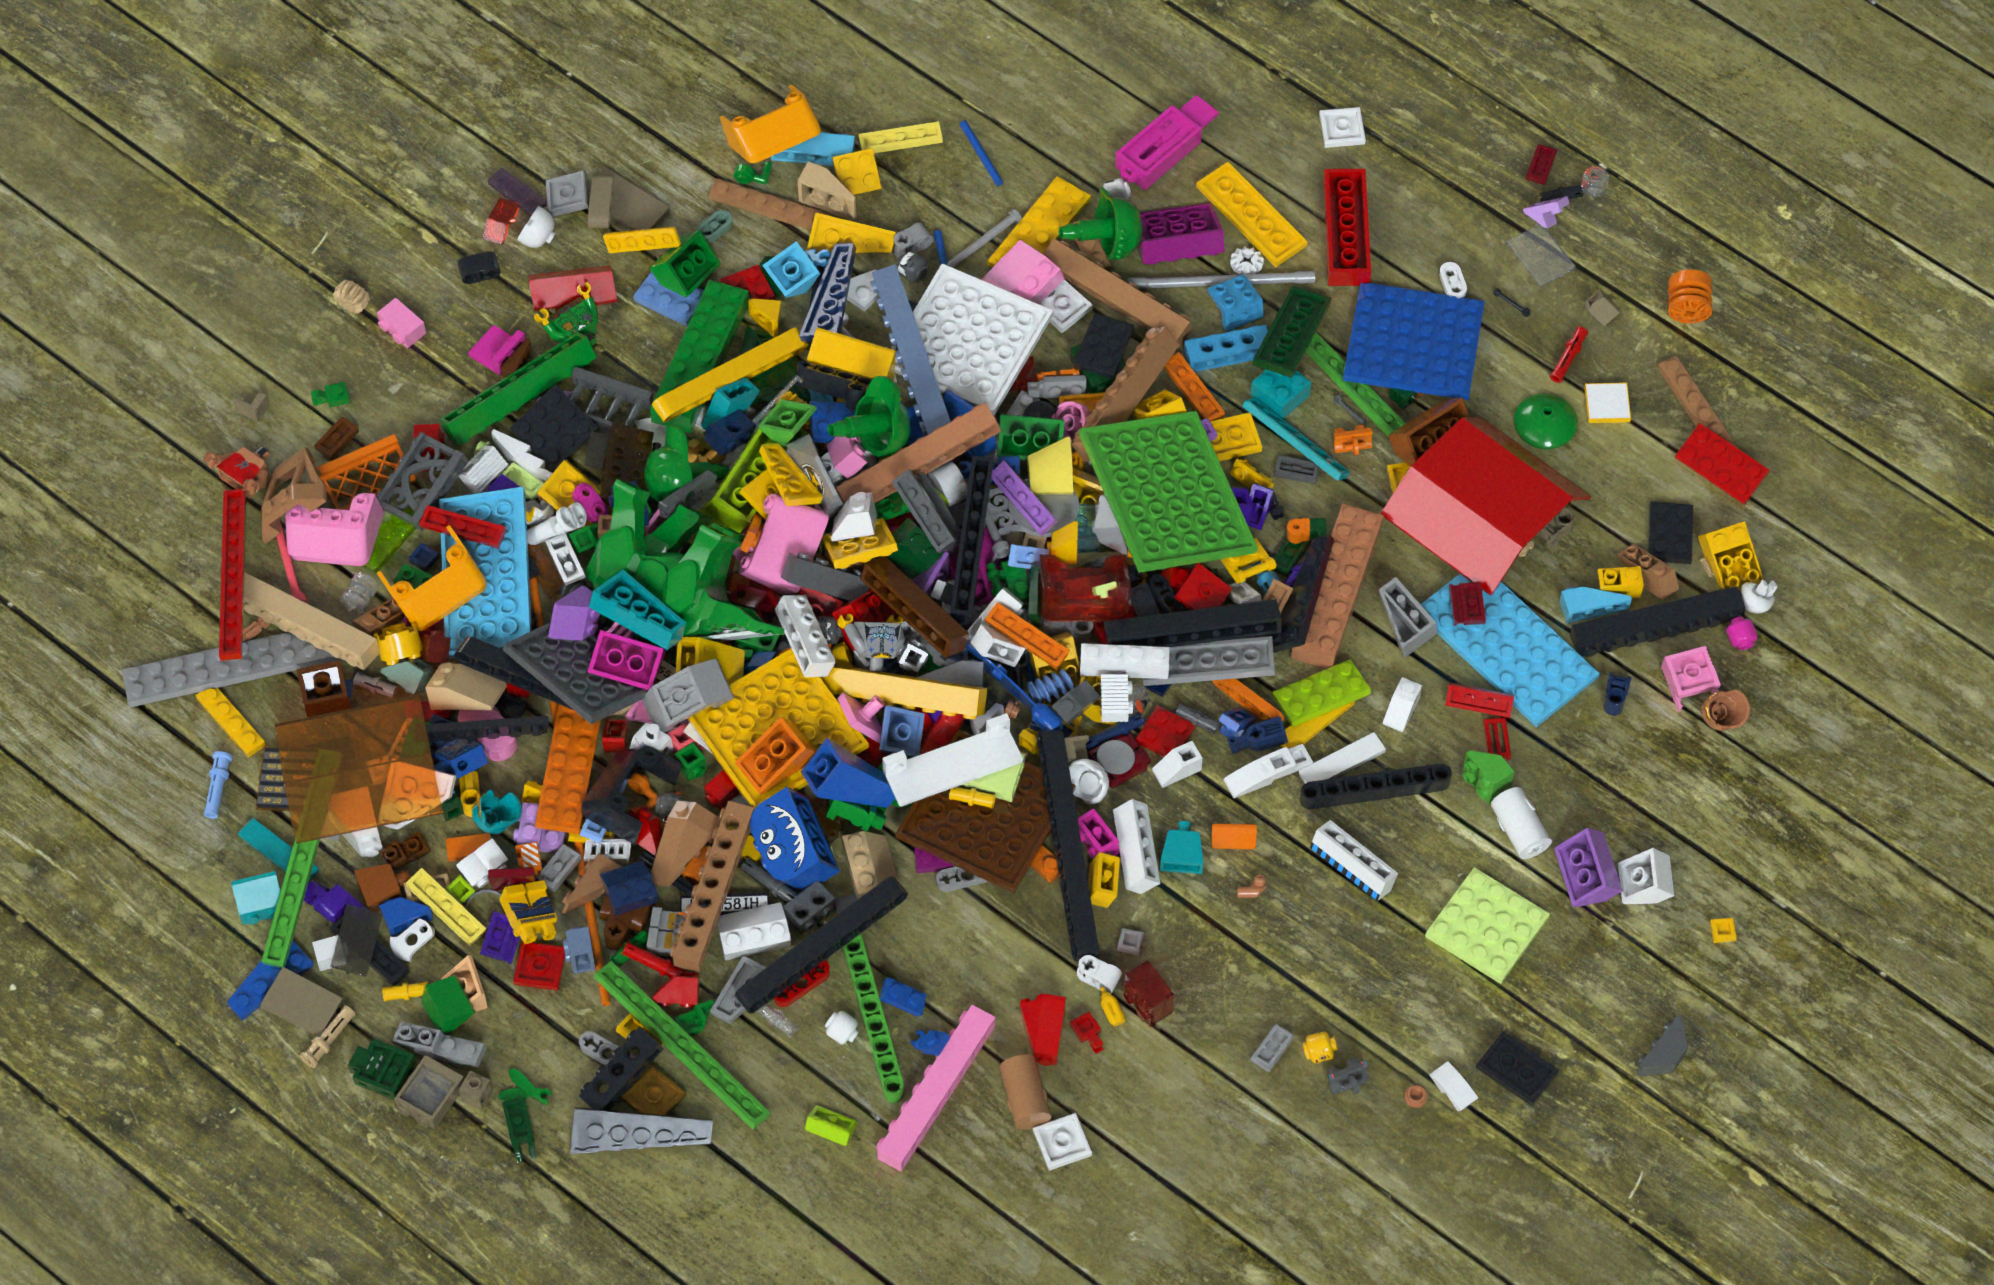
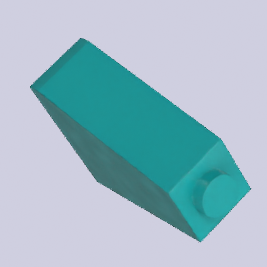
M746 377L716 389L701 426L707 431L708 425L737 410L745 413L760 390Z

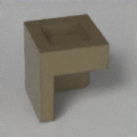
M1601 289L1585 301L1587 310L1603 326L1620 313L1617 305Z
M261 392L256 397L246 395L243 401L238 398L234 400L236 412L256 422L261 419L269 408L267 395Z
M1089 735L1064 738L1069 765L1078 759H1088L1085 744L1089 741Z

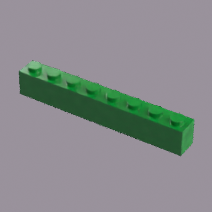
M579 332L575 333L440 418L439 421L448 439L456 445L468 442L472 436L484 432L488 426L503 420L505 415L510 412L519 410L524 403L536 399L546 389H551L562 379L571 377L574 367L583 368L588 366L592 360L597 358L588 338Z

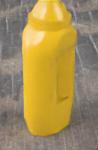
M1104 986L1100 987L1101 1007L1109 1023L1113 1027L1123 1024L1126 1021L1125 1015L1118 1000L1110 992L1106 991Z

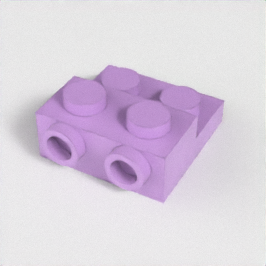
M523 802L521 817L517 821L520 822L519 828L514 829V841L517 842V845L537 842L539 852L556 853L565 842L566 832L535 828L539 804Z

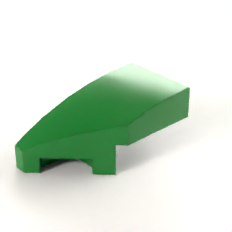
M711 999L697 1004L694 1010L676 1016L673 1020L691 1037L701 1033L705 1028L714 1001Z

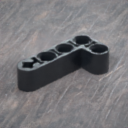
M800 361L797 363L794 383L805 389L845 399L846 408L855 411L858 401L866 394L872 379L816 363Z

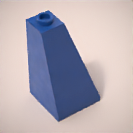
M826 738L801 770L812 791L819 798L888 808L896 799L883 772L829 738Z

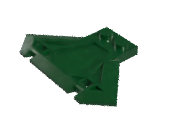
M747 325L740 355L774 337L764 328ZM796 355L749 379L760 390L749 407L761 401L776 404V398L784 391H791L793 395L797 394L800 399H803L808 404L810 403L808 389L803 391L802 387L794 383L797 363L800 362Z

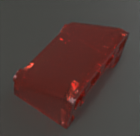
M1039 554L1040 603L1042 617L1045 620L1104 622L1125 619L1128 616L1131 584L1126 555H1111L1107 557L1103 568H1061L1060 559L1057 556ZM1116 581L1117 587L1113 590H1108L1106 598L1101 599L1100 595L1093 596L1092 587Z

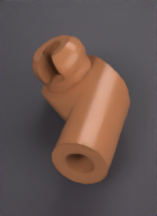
M1257 875L1254 877V882L1250 887H1237V898H1257L1267 887L1266 877Z

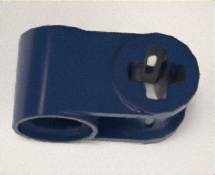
M1610 672L1604 701V710L1607 714L1616 716L1622 713L1626 695H1628L1631 676L1626 678Z

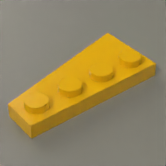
M779 443L762 444L759 452L786 507L821 504L822 494Z

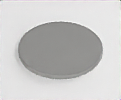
M1107 741L1097 751V762L1106 772L1111 774H1122L1129 771L1135 761L1132 748L1122 741Z

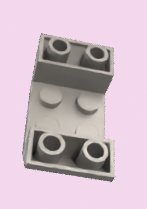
M712 659L688 666L657 683L648 690L642 701L652 724H657L660 728L659 730L667 734L677 728L678 723L709 706L717 708L734 699V695L718 660Z

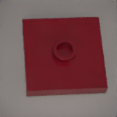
M533 868L488 870V879L494 891L503 890L504 887L519 884L525 886L526 883L537 882Z

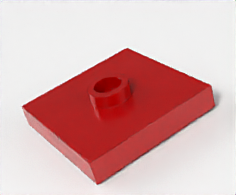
M1197 563L1174 598L1190 610L1220 607L1232 588L1203 565Z

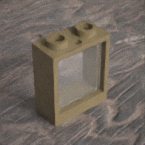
M425 1055L394 1098L397 1110L404 1116L408 1117L410 1115L416 1118V1121L424 1127L430 1126L436 1129L460 1095L459 1088L464 1082V1076Z

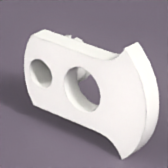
M419 918L398 937L390 936V946L393 953L403 961L412 962L413 954L434 937L435 929ZM423 926H424L425 928H428V930H427L425 933H424V928H423ZM416 934L418 936L417 943L412 946L408 945V936Z

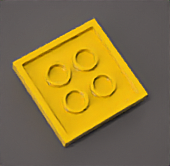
M883 518L876 520L874 535L838 541L831 540L832 533L822 536V543L835 569L847 568L851 564L868 562L872 558L889 556L893 552L898 551L897 544Z

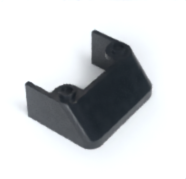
M650 746L618 751L596 781L581 806V813L586 819L634 845L638 841L643 823L624 813L628 806V800L618 792L636 765L673 786L676 785L682 768V763Z

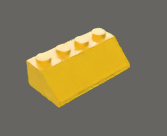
M817 328L807 361L870 379L876 376H887L894 381L896 350Z

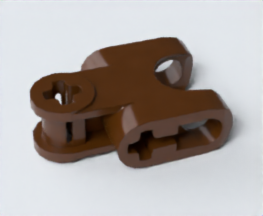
M606 895L599 913V919L606 921L604 926L606 946L611 950H619L623 943L628 941L632 930L638 932L644 930L655 903L614 916Z

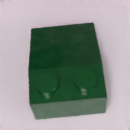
M907 518L892 534L898 551L885 557L912 580L929 569L944 552L937 553L926 534ZM882 556L872 558L870 561L880 558Z

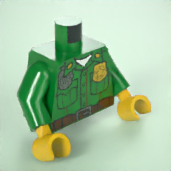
M585 282L586 292H582L579 285L577 287L578 294L584 297L583 300L579 297L550 316L549 312L544 308L540 309L544 316L543 318L538 313L534 315L535 321L543 323L542 327L553 341L561 343L579 332L588 338L591 346L595 345L597 340L593 335L597 332L598 309L593 297L589 295L591 290L589 283Z

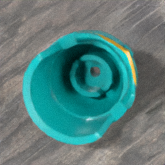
M490 789L480 796L474 805L472 818L483 832L500 834L519 820L522 813L521 803L514 793L509 792L503 797L497 798L494 796V791Z

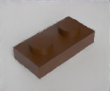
M342 416L314 445L315 450L332 460L359 432V428Z

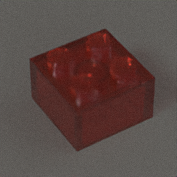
M1148 960L1125 974L1124 998L1128 1004L1134 1005L1137 1009V1015L1142 1022L1146 1021L1151 1027L1172 1014L1174 993Z

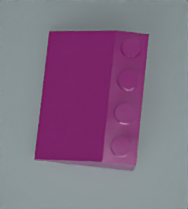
M1211 202L1140 213L1142 238L1138 251L1143 264L1153 265L1162 261L1174 262L1182 258L1194 259L1202 255L1213 256L1225 252L1223 228Z

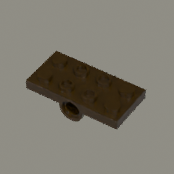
M612 423L607 453L602 466L603 477L599 496L602 501L609 503L608 496L611 495V486L614 485L616 479L627 482L635 480L638 487L645 490L644 469L647 458L651 453L654 432Z

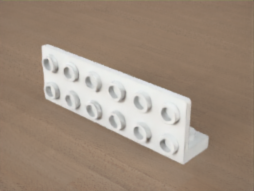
M1006 713L986 720V732L907 760L903 750L883 757V772L898 805L901 807L1018 765L1023 762V758L1010 733V719Z

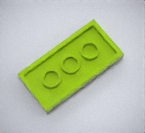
M1349 659L1272 692L1273 699L1291 726L1295 727L1370 695L1371 688L1352 660Z

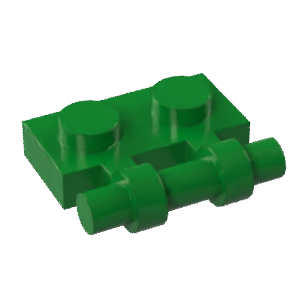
M1008 561L1001 562V570L996 569L995 563L987 565V577L992 583L994 598L1004 588L1000 583V580H1004L1007 590L1022 602L1029 601L1030 584L1025 568L1008 566Z

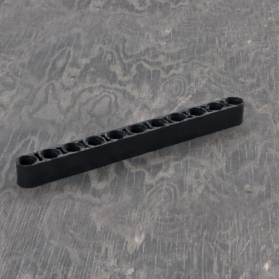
M1061 729L1039 730L1037 745L1072 958L1074 961H1079L1083 956L1091 955L1098 959L1099 945L1063 731Z

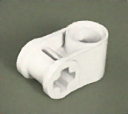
M1083 956L1078 964V979L1098 990L1104 986L1106 991L1113 992L1122 975L1121 970L1094 956Z

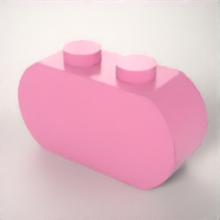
M495 706L492 710H460L458 714V722L505 719ZM500 736L496 739L485 737L474 740L482 744L485 755L492 761H503L510 758L518 746L517 737L513 738L510 736Z

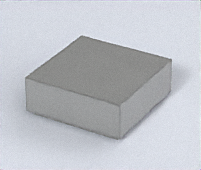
M1122 928L1117 951L1139 955L1144 932Z

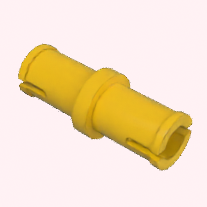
M954 787L950 789L949 799L966 802L969 806L975 804L993 808L996 795L979 792L975 788L969 790Z
M406 982L400 986L383 987L384 1002L404 999L406 1001L412 997L423 996L424 987L429 982L408 984Z

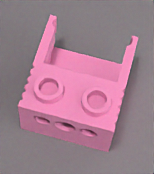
M1706 646L1664 657L1661 669L1663 670L1664 677H1666L1677 711H1681L1683 706L1681 705V698L1710 690L1712 694L1719 691L1718 688H1720L1721 684L1712 661H1710L1711 658L1709 657L1708 650H1706Z

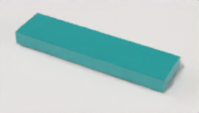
M252 818L238 833V836L286 873L292 847ZM314 864L309 882L319 872V868Z

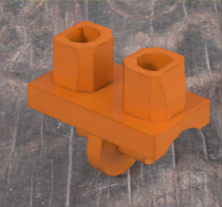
M1357 425L1351 431L1337 428L1335 433H1333L1335 454L1352 451L1353 455L1357 456L1359 455V450L1372 448V429L1366 428L1365 425Z

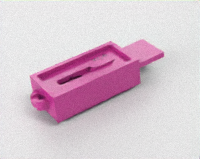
M1198 95L1194 96L1179 110L1171 105L1116 152L1115 167L1120 171V176L1129 183H1136L1143 190L1148 189L1201 143L1202 129L1219 115V112Z

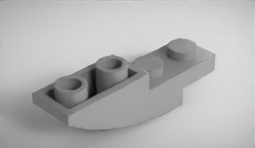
M400 1022L392 1040L394 1044L421 1056L426 1055L433 1060L461 1067L462 1064L479 1067L487 1049L484 1043L444 1035L441 1030Z

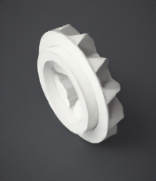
M1246 246L1242 249L1237 248L1230 259L1232 269L1238 274H1257L1262 269L1264 262L1260 251H1256L1254 247L1246 248ZM1244 257L1246 259L1251 258V263L1248 261L1243 262Z

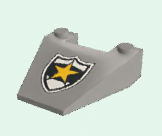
M809 433L787 444L788 449L785 451L822 494L823 499L821 504L818 505L824 513L829 515V520L835 518L844 506V502L836 490Z

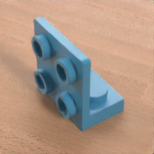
M1244 274L1207 288L1208 294L1221 310L1222 326L1226 332L1264 317L1263 300Z

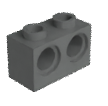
M819 881L814 882L783 906L786 919L801 935L806 931L814 929L818 921L824 917H829L836 908L835 898ZM818 900L824 901L823 904H815ZM799 914H806V915H807V916L804 917V918L798 917Z

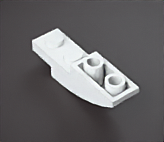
M1303 744L1290 749L1284 747L1238 769L1225 777L1224 782L1233 798L1268 786L1272 784L1273 780L1297 772L1311 765L1313 761Z

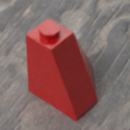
M1043 993L1037 995L1036 1000L1030 1001V999L1025 998L1020 1001V1016L1031 1053L1040 1065H1057L1065 1021L1066 997Z

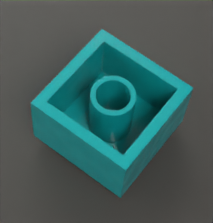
M1265 370L1251 383L1250 396L1260 400L1284 419L1310 396L1311 381L1297 370L1292 378Z

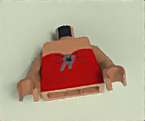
M262 446L254 453L243 447L238 451L224 455H216L213 452L205 454L203 462H209L208 467L210 469L217 466L219 478L235 489L246 491V496L249 499L257 491L267 487L269 473L264 460L269 456V453Z

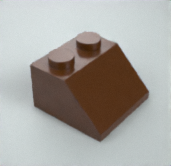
M340 660L297 669L307 719L351 710Z

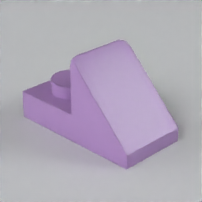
M1568 196L1534 203L1524 208L1523 211L1543 227L1550 228L1557 224L1555 214L1562 212L1563 207L1570 203Z

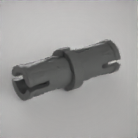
M1180 703L1176 710V715L1192 722L1195 727L1204 728L1212 734H1215L1219 729L1221 722L1204 714L1202 710L1197 711L1184 703Z

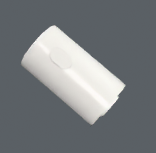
M1521 787L1505 790L1493 799L1491 807L1497 816L1498 823L1502 830L1506 832L1521 859L1537 856L1551 845L1552 840L1535 812L1536 808L1527 798Z

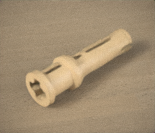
M344 1006L319 1037L313 1038L310 1047L300 1054L301 1060L311 1068H316L318 1066L317 1062L324 1054L330 1051L331 1043L356 1015L355 1012L348 1006ZM339 1021H342L340 1025L335 1029V1031L331 1033V1031L339 1023Z

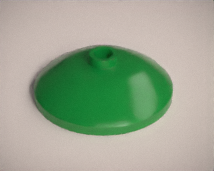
M1547 393L1527 397L1518 405L1514 415V427L1519 437L1527 444L1539 449H1555L1564 446L1574 437L1578 425L1577 414L1571 404L1557 395Z

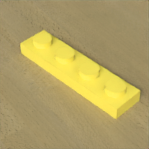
M939 121L858 134L861 151L873 148L874 153L943 143Z
M423 868L406 882L405 886L426 906L430 907L469 946L486 932V928Z

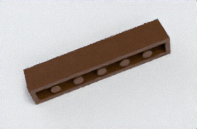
M882 556L865 563L860 580L946 658L965 650L970 633L889 559Z

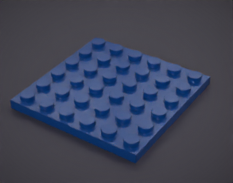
M1360 283L1343 381L1397 388L1450 398L1462 397L1463 400H1469L1485 301L1463 297L1457 298L1444 294L1380 284Z

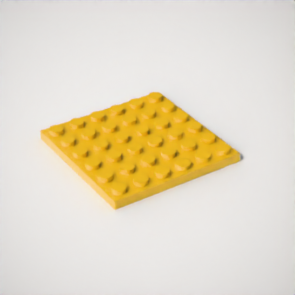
M792 648L730 684L729 687L734 695V699L717 708L709 706L687 718L748 804L754 807V810L760 803L785 787L798 791L808 785L801 773L802 769L760 795L735 764L780 717L793 721L816 751L826 738L831 739L855 755L869 748V743L861 732L850 726L841 705L820 677H804Z

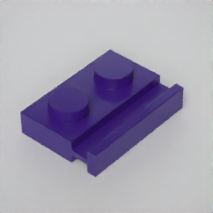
M496 911L493 912L480 954L511 964L520 936H514V929L511 927L506 915Z

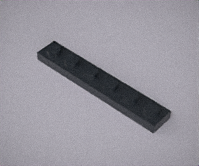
M548 716L415 725L414 741L429 744L433 741L453 742L457 739L473 741L477 738L485 737L488 739H496L500 736L515 738L527 734L540 736L547 733L549 719Z

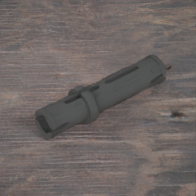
M751 858L745 860L748 863L747 865L743 862L741 870L771 890L772 895L775 897L779 896L788 903L799 895L790 889L786 883L772 877L769 872Z

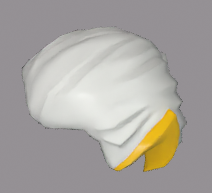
M536 500L526 502L527 526L532 528L553 517L555 512L553 506L547 504L544 500H541L540 504Z

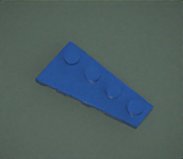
M292 941L285 968L302 976L314 964L299 946ZM260 961L230 997L227 1004L241 1021L260 1008L261 1002L282 968L264 965Z

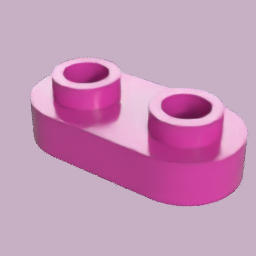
M582 483L573 490L572 498L574 502H578L584 507L587 515L586 518L590 522L598 523L599 515H608L607 506L591 485ZM582 491H586L588 496H584ZM595 508L600 509L601 514H598Z

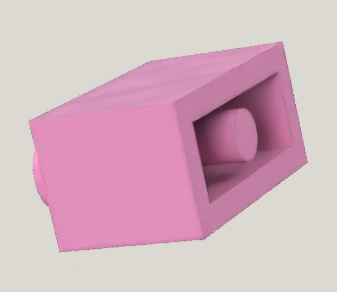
M394 298L377 312L379 327L384 332L388 331L398 344L402 343L407 349L426 334L424 322L397 298Z
M835 437L826 445L834 468L850 479L867 463L864 455L866 452L860 444L861 439L859 437Z

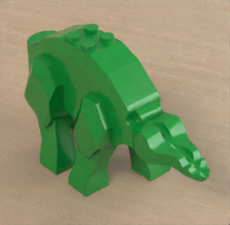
M616 479L613 485L614 506L610 530L597 540L595 544L596 550L587 568L584 569L585 576L592 582L595 589L623 569L687 623L683 637L711 636L721 633L724 629L738 632L749 630L764 635L768 633L784 635V628L768 624L762 620L756 611L734 605L729 602L726 596L725 580L734 550L741 546L745 538L744 535L727 526L713 522L710 527L709 524L712 518L691 507L679 504L674 514L653 533L644 536V510L650 493L630 482ZM698 532L694 543L687 553H678L692 534ZM637 633L633 636L635 639L640 640L642 642H645L646 640L650 643H653L648 639L638 635Z

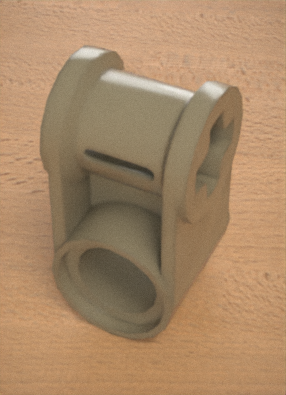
M1564 508L1536 536H1540L1545 540L1549 548L1555 546L1572 531L1575 517L1573 511L1569 508ZM1560 520H1566V521H1568V522H1567V523H1563V522H1561Z

